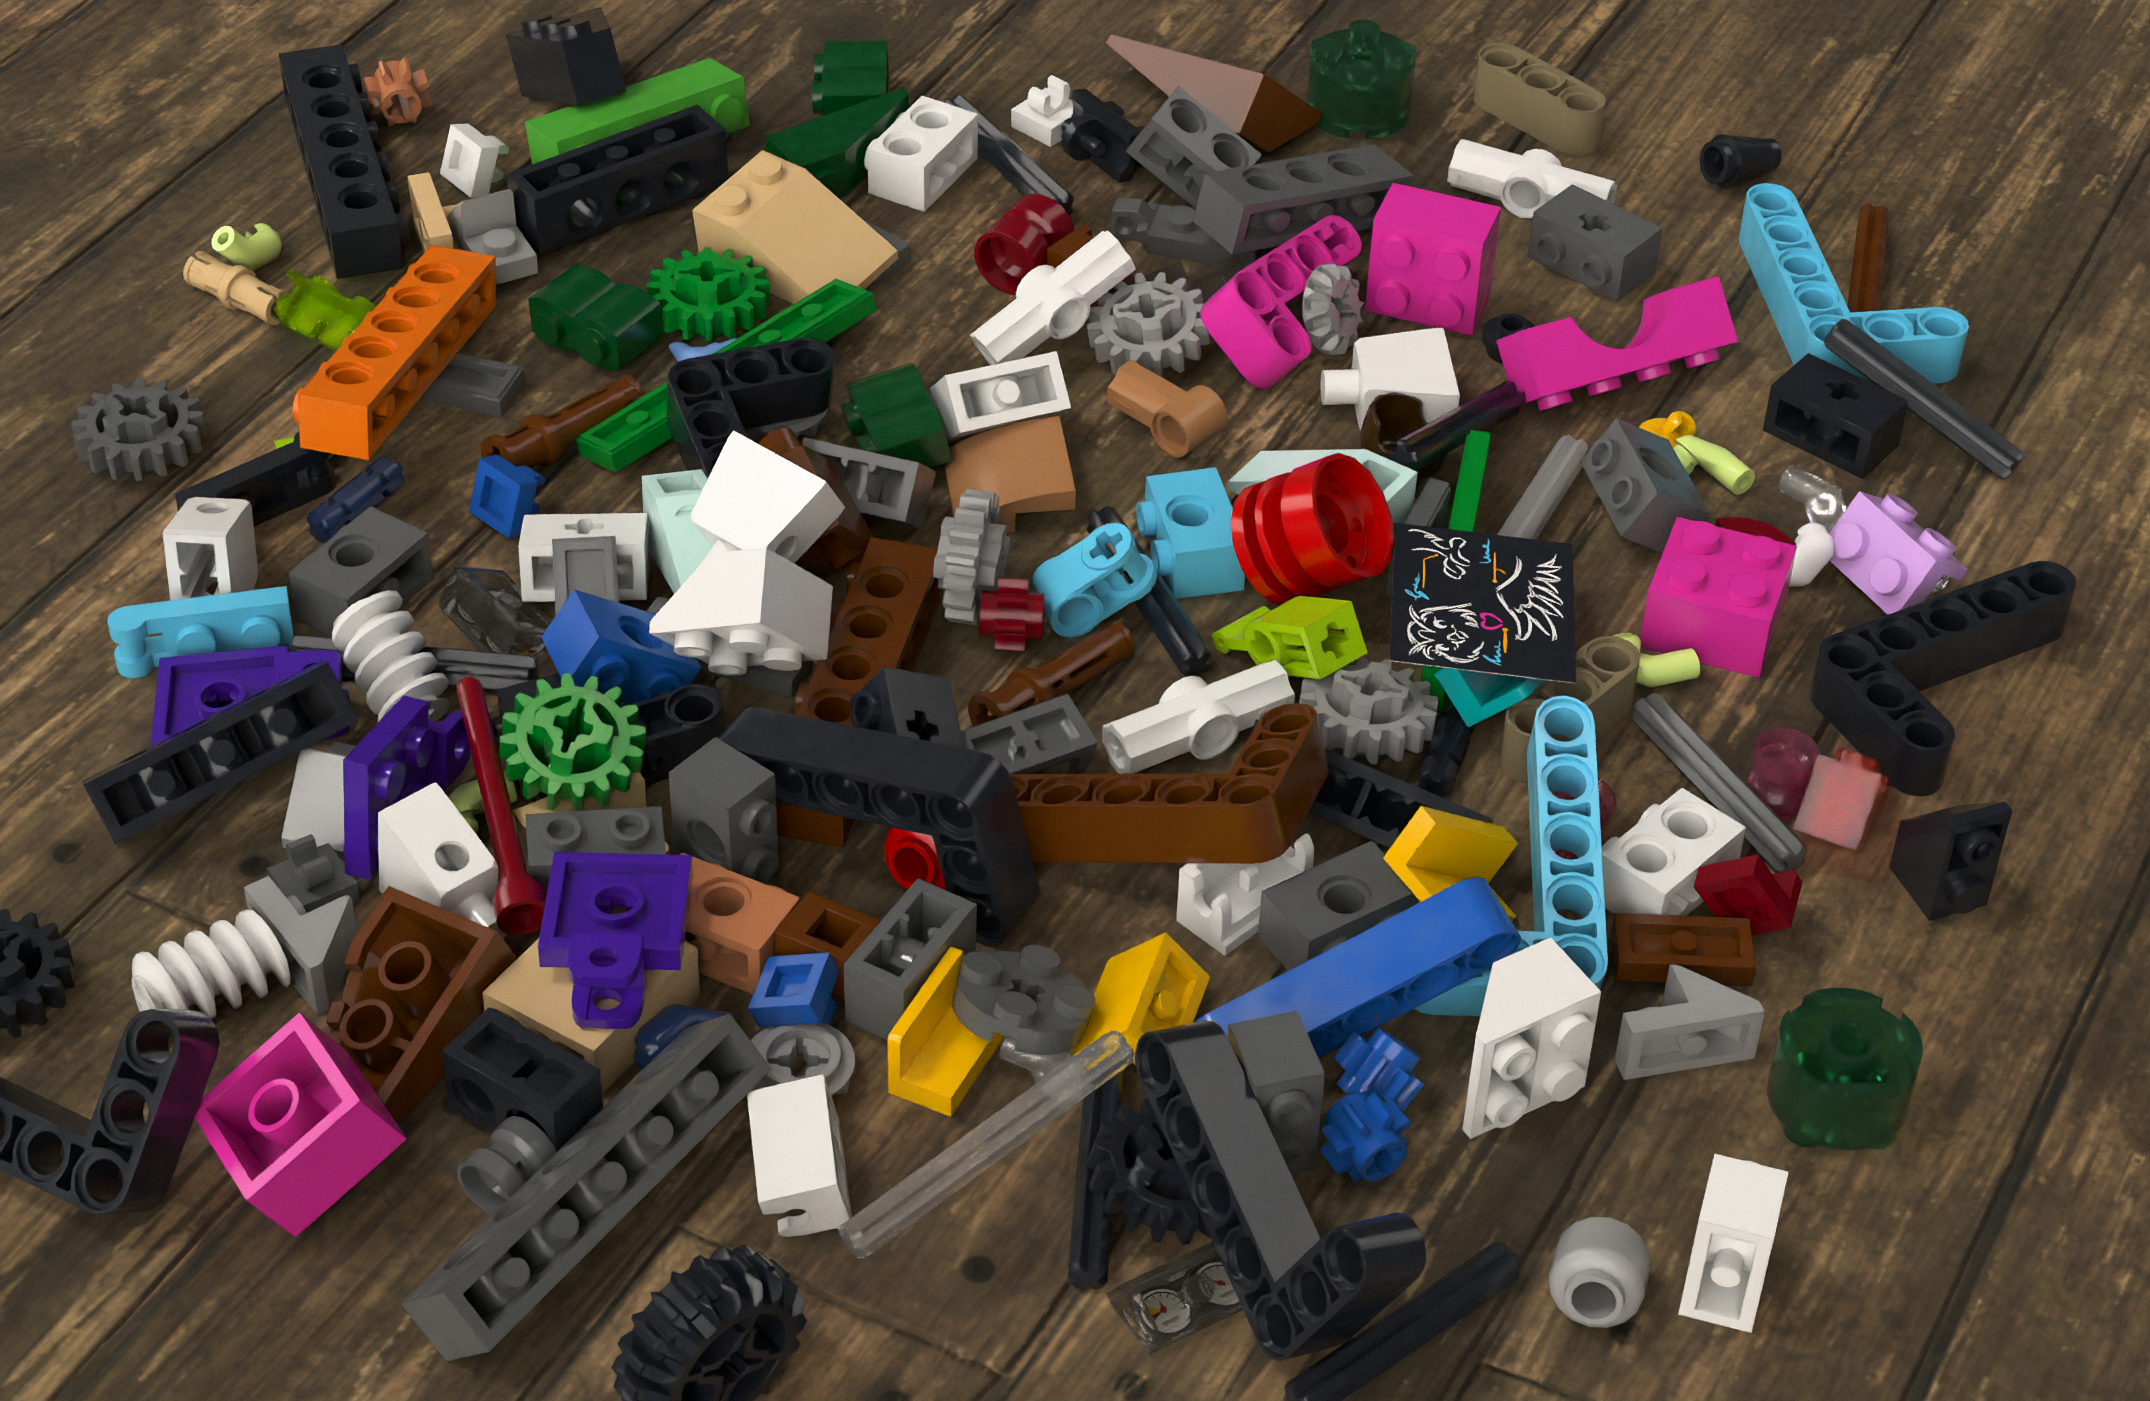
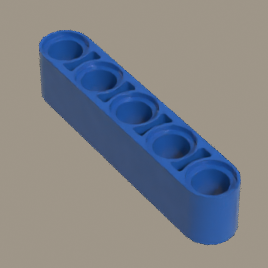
M1478 877L1469 878L1446 888L1199 1018L1196 1022L1204 1020L1214 1021L1221 1026L1228 1036V1024L1298 1011L1319 1059L1342 1047L1353 1031L1363 1036L1491 969L1493 962L1512 955L1520 944L1521 936L1486 880Z

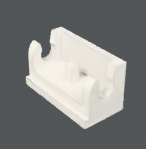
M1305 833L1298 838L1294 844L1295 849L1290 846L1281 856L1263 863H1187L1179 869L1176 921L1226 956L1258 932L1262 890L1313 868L1314 845L1310 835Z
M824 1074L750 1091L747 1094L754 1167L758 1203L763 1215L781 1214L792 1209L805 1210L806 1212L802 1215L787 1216L778 1220V1234L785 1237L809 1235L838 1228L839 1232L853 1229L840 1119Z

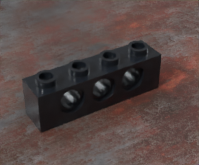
M695 105L507 173L508 189H511L514 194L516 225L532 249L540 256L548 252L558 251L566 245L595 234L608 232L614 227L643 216L656 214L662 209L691 198L701 197L707 192L717 189L728 180L726 130L699 105Z
M320 661L82 780V783L114 844H117L358 722V719L331 666L326 661Z

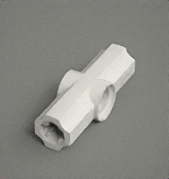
M1461 139L1455 148L1447 182L1452 187L1501 200L1504 207L1510 213L1520 218L1528 219L1533 218L1534 211L1572 184L1612 204L1615 202L1617 191L1615 181L1562 167L1560 161L1546 150L1532 149L1526 151L1523 155H1518Z
M1108 230L1106 232L1102 231L1056 268L1050 265H1042L1031 270L1018 285L1016 299L970 334L977 349L990 365L1022 359L1050 336L1060 340L1075 334L1088 319L1090 305L1136 270L1134 263L1120 242Z
M1276 660L1262 663L1208 685L1201 677H1184L1174 682L1164 692L1159 704L1103 725L1102 742L1107 750L1110 764L1118 774H1133L1189 751L1197 759H1212L1224 753L1234 743L1239 731L1254 726L1255 720H1259L1266 712L1285 704H1294L1295 693L1290 686L1287 672Z

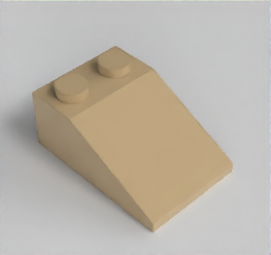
M763 150L692 210L699 252H702L704 247H710L713 252H717V255H721L725 250L732 249L733 257L736 260L748 255L753 257V267L763 266L765 268V276L769 280L770 293L792 304L800 301L835 278L866 289L898 260V250L805 168Z

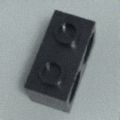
M490 1007L442 1050L449 1108L490 1132H493L509 1117L525 1118L547 1135L558 1152L603 1108L600 1069Z

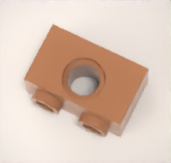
M692 856L693 879L685 940L697 947L699 973L754 994L767 958L773 956L774 931L800 902V897L787 893L779 887L766 885L727 870L719 864L709 863Z

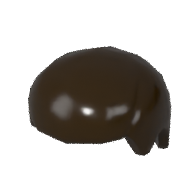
M1395 392L1376 396L1368 407L1361 427V449H1367L1389 459V452L1396 448L1397 440L1428 424L1423 417L1422 401L1414 396ZM1448 453L1417 470V480L1430 477L1438 472Z

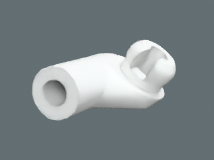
M1808 523L1797 531L1799 536L1795 539L1797 550L1789 587L1805 586L1811 583L1833 557L1834 539L1828 534L1825 526L1819 523Z

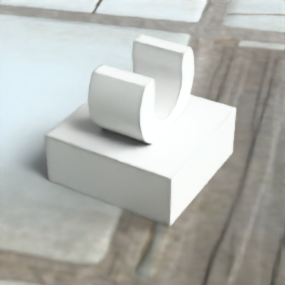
M1053 75L1048 77V88L1040 90L1032 87L1029 90L1028 99L1011 109L1012 128L1050 147L1062 140V123L1066 119L1071 118L1073 114V103L1069 99V84Z
M468 123L451 124L440 174L470 198L489 194L491 183L503 179L504 173L495 166L498 154H508L510 148L495 136H484Z

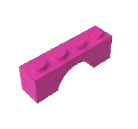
M1716 276L1669 289L1644 299L1639 329L1632 341L1624 349L1610 348L1595 342L1578 327L1572 317L1521 330L1496 340L1508 381L1515 383L1517 391H1524L1526 403L1537 401L1539 411L1572 402L1570 393L1572 390L1586 387L1588 395L1591 397L1621 388V376L1635 373L1637 381L1640 383L1670 374L1669 363L1684 359L1686 368L1690 369L1719 360L1717 349L1738 342L1720 278Z

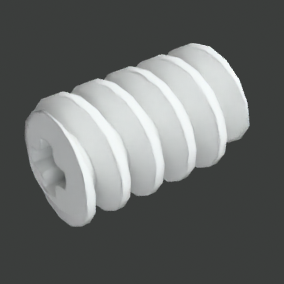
M387 590L352 604L333 623L332 641L337 649L344 653L343 661L347 668L355 673V683L363 693L367 694L366 703L374 714H378V722L403 696L428 701V720L437 721L448 712L451 703L449 699L437 697L445 691L449 681L443 673L430 674L436 667L437 659L431 652L419 653L424 647L426 640L420 632H408L413 626L414 618L408 611H397L403 601L401 595L397 591Z
M246 909L239 912L236 916L235 927L228 921L219 920L210 927L209 937L202 931L194 930L189 932L184 939V949L173 941L162 943L158 951V960L149 952L143 951L136 954L132 961L131 981L140 1012L149 1009L189 1010L190 1006L196 1004L202 1013L213 1019L217 1014L216 995L222 994L234 1009L242 1006L240 985L247 983L258 997L263 998L268 994L266 975L273 973L280 983L287 988L290 984V970L287 958L274 932L261 916L253 910Z

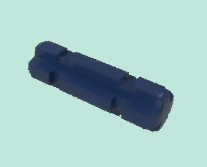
M387 456L379 457L365 469L366 473L360 472L327 499L328 503H321L308 514L307 521L310 526L308 529L310 534L314 538L319 537L326 543L345 526L344 524L348 525L370 506L375 508L385 499L384 496H390L403 485L402 466L397 461L393 462Z

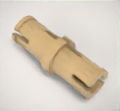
M204 251L195 253L196 258L203 262L196 260L192 256L187 260L183 271L186 283L215 295L224 307L235 311L237 308L245 312L247 311L270 325L280 324L278 317L282 320L287 318L292 305L290 294L258 280L255 277V272L242 265H227Z

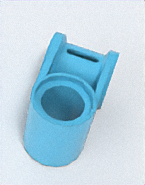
M1109 523L1098 527L1088 537L1057 557H1053L1041 564L1032 576L1031 585L1035 593H1045L1044 612L1053 630L1060 636L1076 637L1091 631L1098 623L1129 603L1143 598L1156 583L1158 573L1152 560L1147 555L1138 553L1135 549L1134 536L1130 530L1123 524ZM1106 543H1111L1117 553L1114 556L1105 546ZM1125 570L1132 578V584L1127 583L1122 573Z

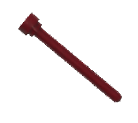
M464 677L458 682L456 690L501 878L492 897L498 928L508 935L523 936L532 934L541 929L547 892L544 885L536 881L527 872L482 683L475 677Z

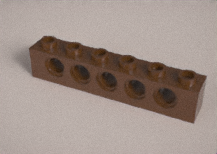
M874 537L870 538L861 561L853 560L850 565L845 600L837 599L833 605L830 617L827 659L814 660L812 664L813 676L810 682L802 681L799 685L795 700V715L853 726L850 699L883 667L913 672L943 596V589L937 588L938 578L933 577L934 558L938 548ZM776 802L778 836L844 848L855 819Z

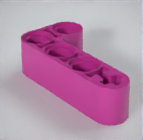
M1326 216L1240 270L1202 305L1200 315L1205 328L1249 383L1262 389L1272 388L1311 353L1310 338L1289 308L1303 300L1306 283L1311 273L1318 266L1334 263L1337 266H1347L1359 255L1362 247L1360 236L1355 228L1340 216Z

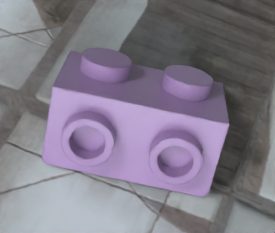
M1859 491L1829 533L1834 539V553L1830 561L1887 615L1923 602L1943 575L1958 580L1964 577L1968 569L1953 556L1957 549L1956 546L1937 531L1930 528L1924 530L1914 521L1918 513L1911 505L1890 493H1887L1883 499Z

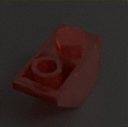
M1838 748L1835 759L1818 754L1793 829L1799 833L1863 854L1888 799L1893 783L1884 775L1879 774L1882 765L1876 763L1877 760L1842 748Z

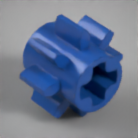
M1381 1027L1376 1029L1370 1039L1363 1038L1353 1031L1334 1056V1059L1341 1063L1340 1066L1346 1070L1337 1082V1085L1348 1095L1363 1093L1369 1096L1372 1092H1376L1383 1102L1393 1099L1396 1105L1405 1111L1424 1085L1412 1073L1421 1057Z
M1372 1092L1369 1096L1363 1093H1353L1337 1101L1327 1112L1324 1118V1127L1321 1131L1329 1142L1323 1145L1320 1152L1338 1176L1348 1172L1355 1182L1361 1178L1370 1182L1378 1181L1396 1171L1405 1160L1409 1143L1401 1133L1411 1123L1393 1099L1383 1102L1376 1092Z

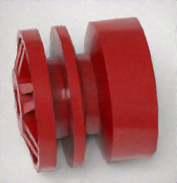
M1341 453L1323 457L1297 467L1291 473L1287 472L1277 475L1266 481L1248 486L1242 490L1234 501L1230 521L1234 550L1242 571L1254 589L1270 603L1281 605L1298 596H1320L1331 592L1333 588L1339 589L1381 574L1391 560L1394 532L1392 515L1387 501L1371 472L1354 457Z

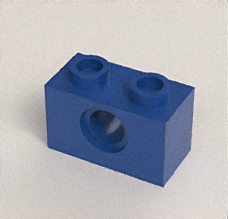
M575 589L541 637L561 678L563 674L570 673L574 680V686L584 687L590 676L598 677V692L605 694L608 690L617 686L622 690L621 702L624 703L641 701L672 692L685 685H690L702 668L697 658L678 655L674 652L673 645L649 634L650 621L656 614Z

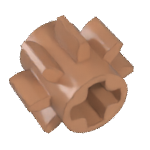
M404 57L401 61H389L386 63L382 60L379 61V67L374 77H364L363 80L366 92L369 95L371 115L383 112L388 126L391 127L395 123H416V117L420 114L422 107L426 108L432 105L427 90L430 84L426 71L421 69L413 73L408 59Z

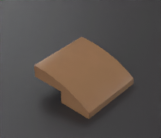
M1060 416L1035 418L999 426L978 433L949 447L952 461L943 464L953 518L956 508H959L961 494H965L966 488L996 492V495H999L998 508H1001L998 524L1007 525L1006 533L1015 532L1016 513L1075 509L1076 489Z

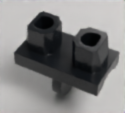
M1087 89L1073 90L1071 97L1073 114L1061 126L1063 131L1061 135L1063 151L1077 161L1089 159L1118 183L1131 181L1135 164L1140 163L1129 155L1126 150L1145 126L1135 127L1128 122L1124 115V109L1113 101L1102 102Z

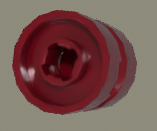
M1038 193L1025 195L1004 213L1000 220L995 222L978 238L974 247V258L979 272L997 290L1010 295H1016L1018 285L1031 270L1038 266L1047 265V248L1075 230L1071 217L1059 203L1048 196Z

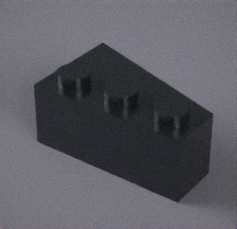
M601 7L552 19L551 14L534 16L521 21L522 30L505 34L522 96L579 106L626 92L611 28Z

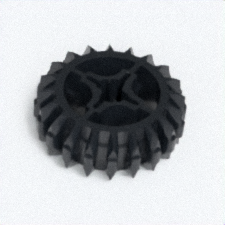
M745 1244L733 1250L722 1246L716 1249L709 1259L698 1255L693 1259L689 1269L682 1274L675 1271L672 1272L670 1282L660 1292H651L652 1300L644 1311L632 1315L631 1319L634 1323L632 1331L623 1335L617 1343L622 1353L616 1357L611 1368L617 1375L613 1387L621 1395V1400L754 1401L760 1394H768L767 1386L774 1377L786 1372L787 1367L784 1361L787 1356L798 1350L801 1343L796 1336L804 1329L807 1319L802 1314L806 1300L797 1291L798 1287L789 1278L790 1274L775 1259L771 1258L769 1260L761 1251L754 1252Z

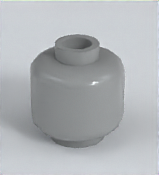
M1589 1217L1576 1221L1561 1234L1555 1247L1549 1273L1550 1294L1558 1309L1572 1321L1588 1327L1609 1328L1623 1324L1635 1315L1645 1297L1650 1272L1649 1250L1641 1235L1628 1224L1610 1217Z

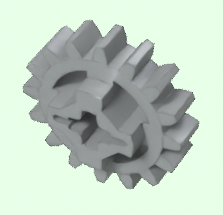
M1159 272L1154 281L1146 282L1142 273L1135 275V284L1128 286L1125 282L1120 281L1115 285L1114 294L1106 292L1098 299V306L1090 307L1087 331L1089 345L1091 348H1095L1096 360L1099 363L1110 360L1111 372L1114 374L1117 373L1119 367L1130 360L1148 370H1152V372L1162 378L1164 374L1163 368L1169 366L1179 373L1185 371L1184 358L1199 360L1202 357L1200 345H1208L1211 341L1210 334L1202 323L1200 315L1203 305L1202 291L1200 289L1188 291L1187 280L1184 278L1176 280L1173 284L1166 283V275L1163 272Z
M966 488L965 494H961L960 505L955 510L954 518L946 516L943 519L938 550L934 558L933 577L938 578L937 588L946 589L942 604L945 607L944 618L950 622L977 626L980 619L982 590L998 591V579L1004 576L1006 561L1009 556L1010 537L1006 536L1007 525L998 524L1001 508H998L999 495H996V492Z
M1362 656L1357 659L1356 665L1349 666L1347 664L1321 680L1304 678L1299 704H1307L1316 710L1326 749L1333 750L1338 747L1344 750L1343 756L1353 759L1355 756L1365 758L1366 756L1370 764H1377L1379 755L1387 754L1396 762L1402 761L1404 748L1417 754L1422 752L1424 740L1431 741L1434 734L1438 697L1430 695L1431 684L1428 681L1413 682V669L1407 668L1396 672L1392 670V663L1387 659L1381 663L1371 661L1369 663L1367 658Z

